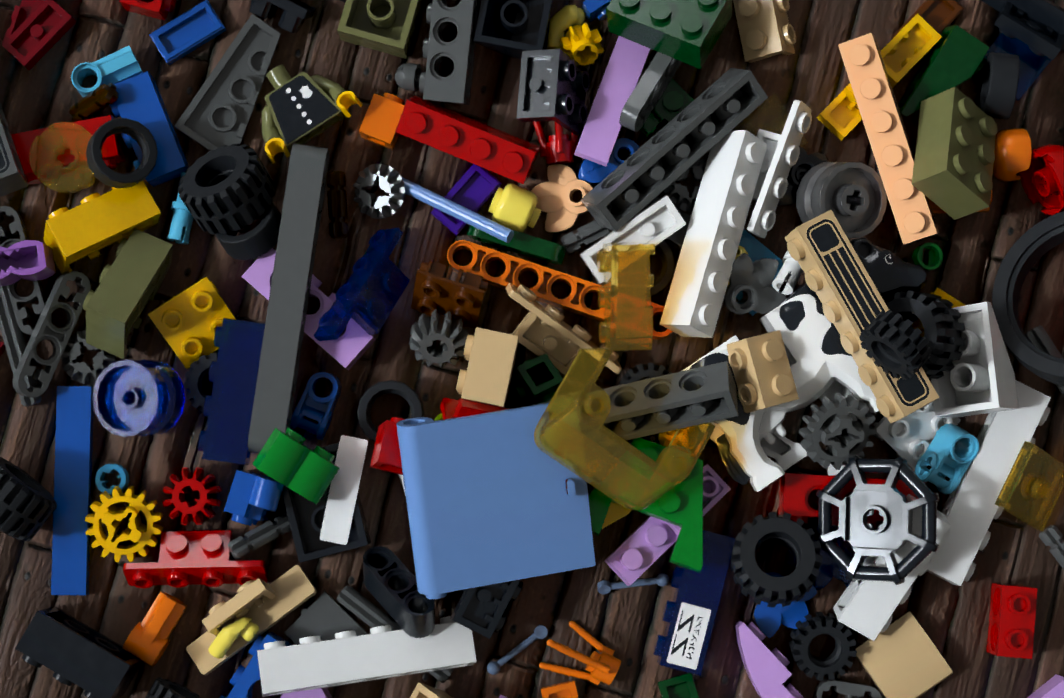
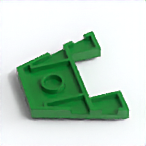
M635 438L588 496L592 534L599 536L611 502L644 513L681 528L669 562L700 573L703 566V460L643 438Z

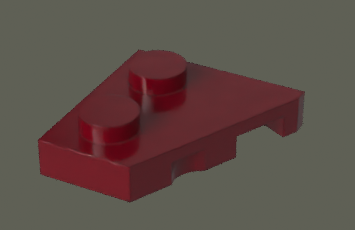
M22 0L20 6L15 5L11 16V26L6 30L1 45L30 71L77 21L54 0Z

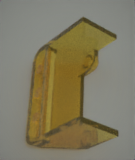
M607 348L580 349L534 431V441L542 452L623 507L631 510H643L690 475L716 426L712 423H704L677 429L671 442L661 451L655 462L603 425L610 413L611 401L608 394L597 386L595 382L609 360L612 351Z

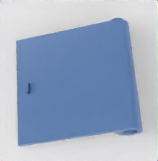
M577 399L438 421L428 417H416L397 422L417 589L420 594H424L427 599H440L447 596V592L596 566Z

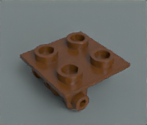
M430 260L429 263L422 261L420 269L417 270L411 309L418 310L421 314L424 313L428 316H431L435 309L442 316H445L450 311L452 320L462 318L463 327L468 326L476 329L483 298L489 282L483 280V276L467 272L462 284L460 282L464 270L460 269L456 281L450 279L454 267L450 266L446 278H443L447 265Z

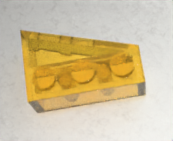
M647 242L603 243V251L597 252L598 272H603L604 286L598 287L599 308H604L605 322H599L600 343H605V348L609 351L652 350L653 306H651L650 287H654V275L650 274V255H655V244Z

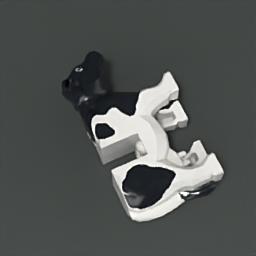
M865 237L850 241L883 300L887 296L894 297L896 292H919L924 288L927 282V275L920 265L902 260L891 251L875 245ZM807 283L801 285L781 305L759 319L768 333L780 330L799 399L749 413L744 412L743 405L738 397V387L733 369L729 364V354L727 351V344L739 341L736 335L682 370L728 362L737 389L738 416L699 424L698 427L717 444L728 474L742 485L750 483L756 492L784 475L786 469L807 456V452L801 444L792 442L785 437L787 432L782 422L785 419L786 413L805 408L818 398L822 401L823 396H826L830 401H834V396L838 392L845 398L853 393L859 401L861 400L866 403L871 413L879 411L876 405V397L870 387L861 380L856 362L852 355L848 354L842 347L840 334L834 324L825 317L820 299L816 292L808 287ZM849 413L852 420L857 421L855 414ZM767 455L774 458L776 463L772 461L769 457H767Z

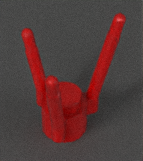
M533 122L540 144V156L546 157L547 164L573 163L579 135L571 133L569 141V135L563 134V127L555 122V135L548 136L549 142H547L541 122Z

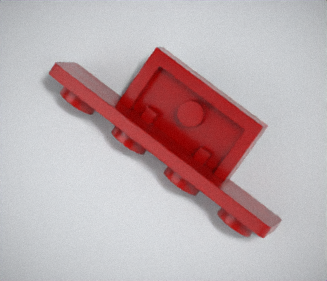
M231 530L162 532L158 562L124 563L123 572L128 585L143 589L150 588L153 585H169L175 588H182L187 585L204 584L209 587H218L222 584L243 585L247 581L257 580L258 578L267 583L268 579L263 560L231 561L232 554L228 547L229 542L233 540Z

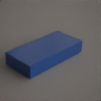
M205 0L152 32L149 36L166 63L171 65L225 32L226 28L209 1Z

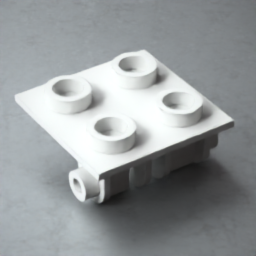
M931 402L890 424L888 418L883 416L879 422L873 424L877 429V433L874 436L881 441L884 440L900 457L906 459L907 464L915 471L918 460L926 452L939 428L945 424L957 425L961 420L958 417H935L934 403Z

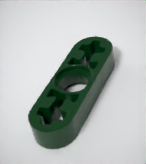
M471 225L469 226L467 236L474 240L555 265H562L567 248L557 243L513 230L514 236L512 240L506 243Z

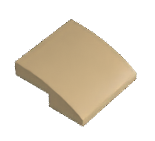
M910 611L890 624L885 632H880L874 641L869 639L856 648V658L872 678L875 686L884 698H919L953 674V671Z

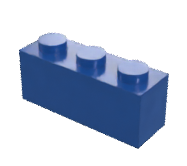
M146 71L114 84L116 91L119 93V98L109 105L115 117L121 116V118L138 121L149 129L156 140L158 151L156 165L145 178L146 181L155 187L180 177L181 173L189 168V164L155 79ZM121 133L127 148H133L138 160L133 161L136 170L141 164L143 156L141 147L131 136Z

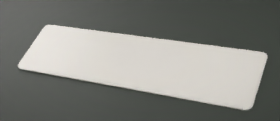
M345 435L340 437L335 465L340 469L331 481L320 533V540L342 545L348 543L368 440Z

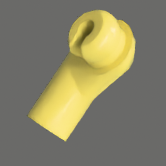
M242 617L221 629L209 646V653L215 658H223L240 635L244 640L251 641L259 632V626L253 623L252 618Z

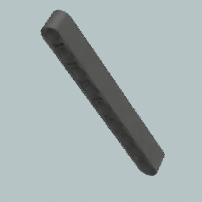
M293 144L291 149L248 437V452L260 453L275 428L282 432H285L288 427L290 428L329 165V148Z

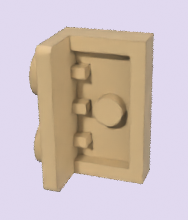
M733 0L745 62L752 63L779 54H795L793 44L796 43V34L793 26L789 24L787 11L790 8L789 0Z
M780 330L727 344L729 364L733 369L738 387V397L745 413L799 399Z

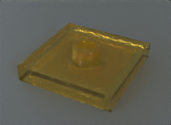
M1025 441L995 505L1030 527L1044 531L1064 489V464L1035 444Z

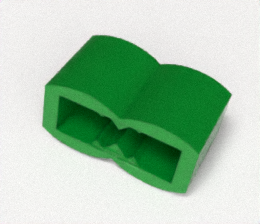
M289 427L285 432L275 428L254 460L253 465L267 476L317 505L340 469L332 462L335 456L318 445L314 451L303 445L306 438Z

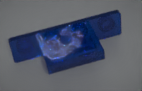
M400 228L379 230L371 237L369 241L370 246L363 257L354 264L353 273L346 284L337 291L336 300L330 310L320 318L319 327L314 334L318 341L338 339L351 318L369 335L379 333L410 282V279L389 259L390 254L403 235Z

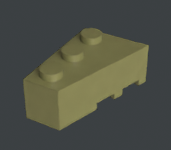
M136 228L128 240L122 239L116 251L117 258L112 265L107 264L104 267L99 279L100 285L96 291L91 290L84 300L83 310H86L87 344L121 359L125 358L129 350L126 348L127 337L132 328L139 330L143 319H140L139 316L148 301L153 302L172 264L173 244Z

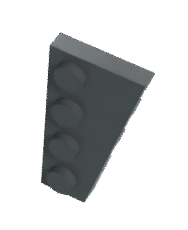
M252 14L174 127L209 151L224 145L241 144L281 33Z

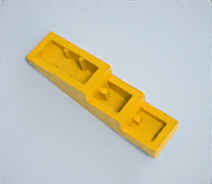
M918 13L880 51L892 88L942 38ZM850 83L817 117L840 141L862 120Z

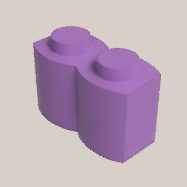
M24 240L11 245L9 248L0 246V287L11 285L21 278L29 281H38L56 273L53 250L43 242Z

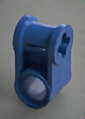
M319 372L310 377L302 398L292 415L291 429L295 430L298 427L315 434L318 440H323L330 426L333 411L342 390L341 381L337 376L332 373ZM322 378H328L333 384L332 393L325 398L319 396L316 391V384ZM305 416L318 421V423L306 419Z

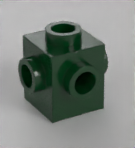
M545 353L535 359L524 361L516 367L510 390L514 400L519 405L522 404L523 407L557 400L564 380L559 370Z

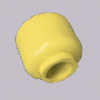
M510 183L504 189L498 187L488 212L492 213L493 221L509 229L524 232L527 226L534 228L541 209L536 207L538 200L535 193Z

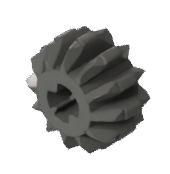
M436 309L432 312L431 317L422 313L418 322H414V325L411 327L410 349L415 351L416 360L426 359L428 368L433 363H438L441 369L446 366V362L456 365L459 361V356H464L468 332L467 329L463 328L462 318L452 320L450 311L445 316L440 315Z

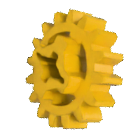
M130 485L125 493H122L119 486H115L112 496L104 491L99 495L102 503L94 501L90 505V508L95 513L88 514L85 517V521L92 523L93 526L88 528L85 533L89 536L95 535L96 539L91 544V547L95 548L101 545L104 548L101 554L103 558L111 552L114 553L115 562H119L123 555L127 556L129 562H133L136 558V552L145 557L149 552L147 545L155 547L158 543V539L153 534H161L163 527L155 522L159 521L163 514L153 512L152 509L158 503L156 500L149 503L145 501L147 491L144 490L137 496L134 494V486ZM118 502L130 503L129 506L122 508H118L114 505L110 506ZM140 511L146 517L147 526L141 521ZM129 513H132L129 518L128 527L117 535L121 520L126 518ZM102 523H104L107 526L109 534L108 537L105 535L103 531ZM127 540L136 543L128 546L119 545L120 542Z

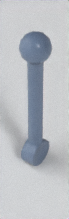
M660 573L654 578L638 579L630 586H627L623 581L610 583L607 580H602L597 583L598 593L605 595L615 589L654 584L664 587L669 584V577L665 573Z
M543 625L536 626L531 636L498 661L489 662L487 665L488 673L491 675L498 674L501 669L500 667L537 639L546 638L548 635L547 628Z

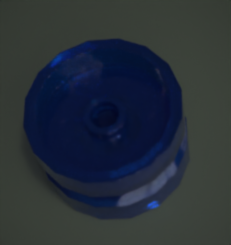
M125 359L112 362L102 370L97 378L92 396L94 412L100 424L111 434L121 437L153 436L166 433L176 425L183 414L186 399L184 385L177 371L167 363L153 359Z

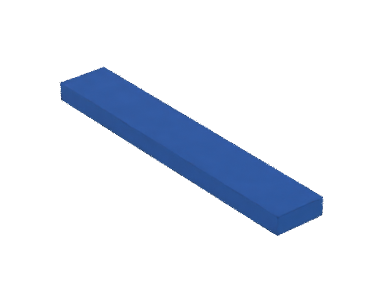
M57 386L54 500L57 508L53 512L51 595H89L90 536L86 535L85 531L90 528L91 523L86 522L85 517L91 514L93 386Z

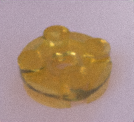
M72 122L54 123L34 139L29 153L30 166L39 181L49 189L59 193H75L89 188L95 183L96 177L88 167L86 157L88 141L93 135L82 126ZM65 149H70V153L75 156L74 162H70L69 166L63 167V163L57 161L58 155H63Z

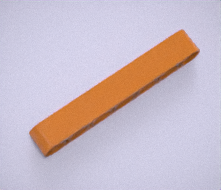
M455 241L447 251L449 266L454 267L453 271L457 274L460 269L464 270L462 276H465L467 272L483 276V280L488 281L489 285L506 290L509 282L518 288L520 286L518 280L520 274L525 271H532L537 275L538 282L529 289L537 295L535 299L537 301L651 339L661 340L673 332L669 329L664 332H657L650 325V318L656 314L662 315L665 306L470 241ZM465 249L472 253L473 258L468 265L459 266L453 261V257L458 250ZM493 260L503 262L506 267L505 272L499 277L488 275L486 266L489 262ZM557 282H565L569 285L571 293L567 298L558 299L551 292L552 286ZM592 292L599 294L603 299V306L597 310L587 308L584 303L585 296ZM624 303L632 305L636 311L635 318L630 321L620 319L617 314V307Z

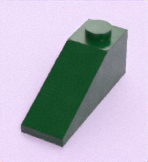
M958 25L945 27L941 33L942 38L932 47L897 103L901 116L907 117L920 109L921 101L956 87L972 77V75H977L987 61V58L984 56L990 47Z

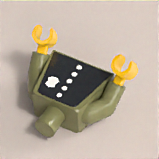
M284 65L276 66L266 75L275 90L264 97L267 104L262 110V136L265 141V152L272 164L276 163L274 156L280 152H284L288 158L293 144H306L345 118L344 115L348 118L352 115L348 111L351 105L358 104L359 107H362V103L354 92L346 91L340 84L320 75L310 77L304 71L292 78Z

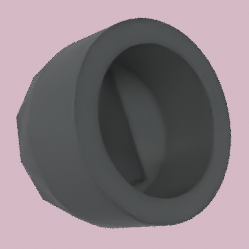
M406 63L399 66L395 73L397 85L404 90L417 92L422 73L421 65Z

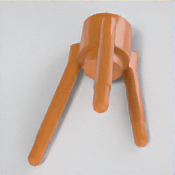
M569 621V626L600 653L594 651L588 657L552 639L547 640L548 646L587 664L585 670L588 672L545 662L539 663L541 669L588 680L596 685H599L600 681L610 685L614 680L621 664V660L613 656L615 650L603 645L575 621Z

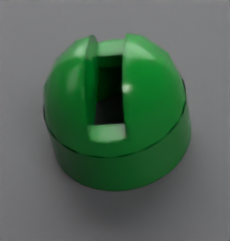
M931 242L920 244L912 254L913 263L920 265L924 271L938 268L943 260L941 248ZM923 249H926L924 252V261L922 262Z

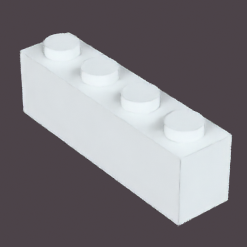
M910 494L906 497L908 502L917 499ZM922 507L913 510L912 532L919 536L922 535ZM937 510L936 543L939 544L938 547H941L949 537L951 524L946 516ZM907 541L902 548L898 549L894 553L897 563H900L917 545ZM933 551L905 577V582L899 585L886 581H850L833 607L837 620L874 641L880 632H885L892 621V613L898 604H903L908 599L911 593V585L917 576H922L928 569ZM867 556L863 562V566L887 567L882 556Z

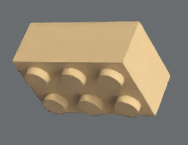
M476 327L474 335H467L463 355L469 361L467 370L460 369L456 390L462 399L503 408L506 407L519 345V336Z

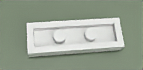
M665 195L630 219L617 232H611L579 255L598 283L601 284L685 226L686 222L668 195Z

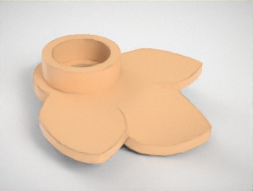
M563 164L549 165L547 169L549 181L540 183L531 190L537 196L538 202L536 207L543 212H547L545 230L552 233L562 232L573 227L578 215L588 211L582 201L578 203L573 201V193L580 190L583 198L593 189L591 184L578 179L572 168Z

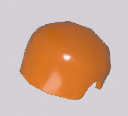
M1022 128L1004 129L996 134L993 175L998 180L1004 182L1020 180L1021 176L1016 174L1029 169L1032 148L1031 138L1027 130Z

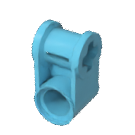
M945 424L939 428L926 452L918 460L915 466V474L923 482L928 481L934 484L940 493L945 495L952 493L959 486L964 473L979 452L978 439L955 424Z

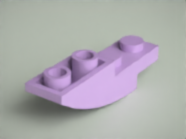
M708 464L703 466V516L731 490ZM649 516L604 561L627 586H630L676 542L681 528Z
M739 620L735 624L737 644L748 677L760 698H804L792 684L789 683L785 687L782 685L792 675L786 668L790 663L788 659L776 647L770 651L762 643L766 636L753 622L746 625Z

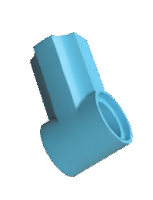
M127 46L95 62L80 63L73 69L71 81L84 98L102 84H116L139 75L143 71L131 47ZM95 75L98 77L93 87H82V82L87 76Z

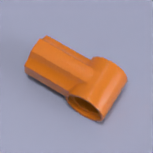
M160 591L142 622H138L127 637L123 649L150 666H155L170 642L168 638L178 624L187 605L176 597Z

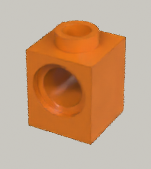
M374 93L359 129L361 138L393 150L399 137V133L395 131L405 106L403 105V100L390 93H384L383 96Z

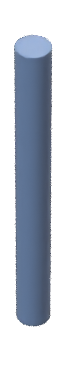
M402 177L405 185V194L506 243L512 240L514 236L513 230Z

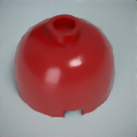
M1048 144L1032 150L1029 169L1019 172V175L1021 176L1022 186L1033 204L1039 201L1045 207L1041 212L1047 215H1054L1064 211V146Z

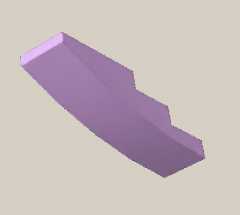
M618 36L575 150V156L605 167L607 166L622 127L619 123L622 109L638 84L650 48Z

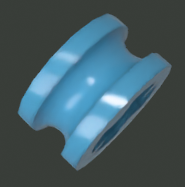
M106 464L100 467L95 476L97 488L101 492L106 491L110 495H112L115 486H119L122 492H124L130 482L128 471L118 464ZM116 470L120 474L117 478H121V482L119 485H112L109 489L106 486L108 481L104 480L105 474H113Z

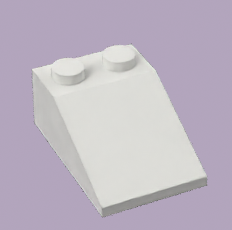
M991 302L951 308L958 310L961 314L958 322L965 325L966 331L961 332V338H966L965 346H960L959 352L963 353L960 360L952 361L955 367L950 372L943 371L944 376L941 378H931V383L940 397L933 401L935 417L957 418L1019 409L1015 374Z

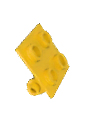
M207 276L148 313L150 319L186 369L191 367L190 365L194 361L199 360V357L213 353L245 332L219 295V291L214 283Z

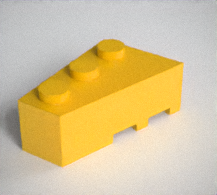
M144 181L128 188L118 189L112 187L111 191L101 196L98 192L86 196L80 201L81 205L70 210L67 207H63L52 212L45 223L43 241L52 248L54 261L60 272L72 271L69 264L87 255L92 260L101 255L100 249L117 241L120 244L124 238L128 240L135 228L144 231L157 224L161 212Z

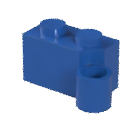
M236 470L224 511L233 514L232 521L252 526V524L257 525L258 521L268 520L270 511L276 512L284 485L267 476L247 470Z

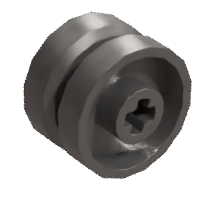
M823 162L818 164L803 176L796 192V208L803 223L832 210L847 238H861L871 233L882 221L887 206V194L881 177L872 167L861 162Z

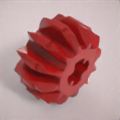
M185 467L181 471L182 479L176 474H172L169 477L175 487L164 486L163 492L172 494V499L164 500L162 503L164 507L175 506L169 514L171 519H175L182 514V525H189L192 517L196 525H202L204 520L203 514L210 519L215 517L214 511L209 506L222 505L221 500L213 498V494L222 492V487H210L209 485L214 482L216 476L209 474L203 479V468L197 467L192 476L191 470ZM190 487L192 491H199L200 499H195L196 505L185 499V494H190L188 491Z

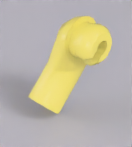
M566 5L550 19L547 49H563L560 37L565 36V31L570 26L581 25L584 22L585 13L582 8H577L576 5Z

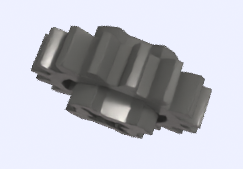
M838 392L834 396V401H830L826 396H823L822 406L818 407L812 404L810 406L814 412L812 416L805 415L802 417L807 427L799 429L800 435L804 438L800 442L801 446L806 450L807 455L813 462H818L825 469L831 464L836 470H840L842 462L845 461L848 464L849 458L856 455L864 458L865 454L862 451L864 446L873 447L874 445L868 439L869 435L877 433V429L871 425L876 418L869 412L870 408L852 394L845 398ZM849 413L855 414L857 421H853ZM819 442H822L824 445H826L827 450L821 448Z

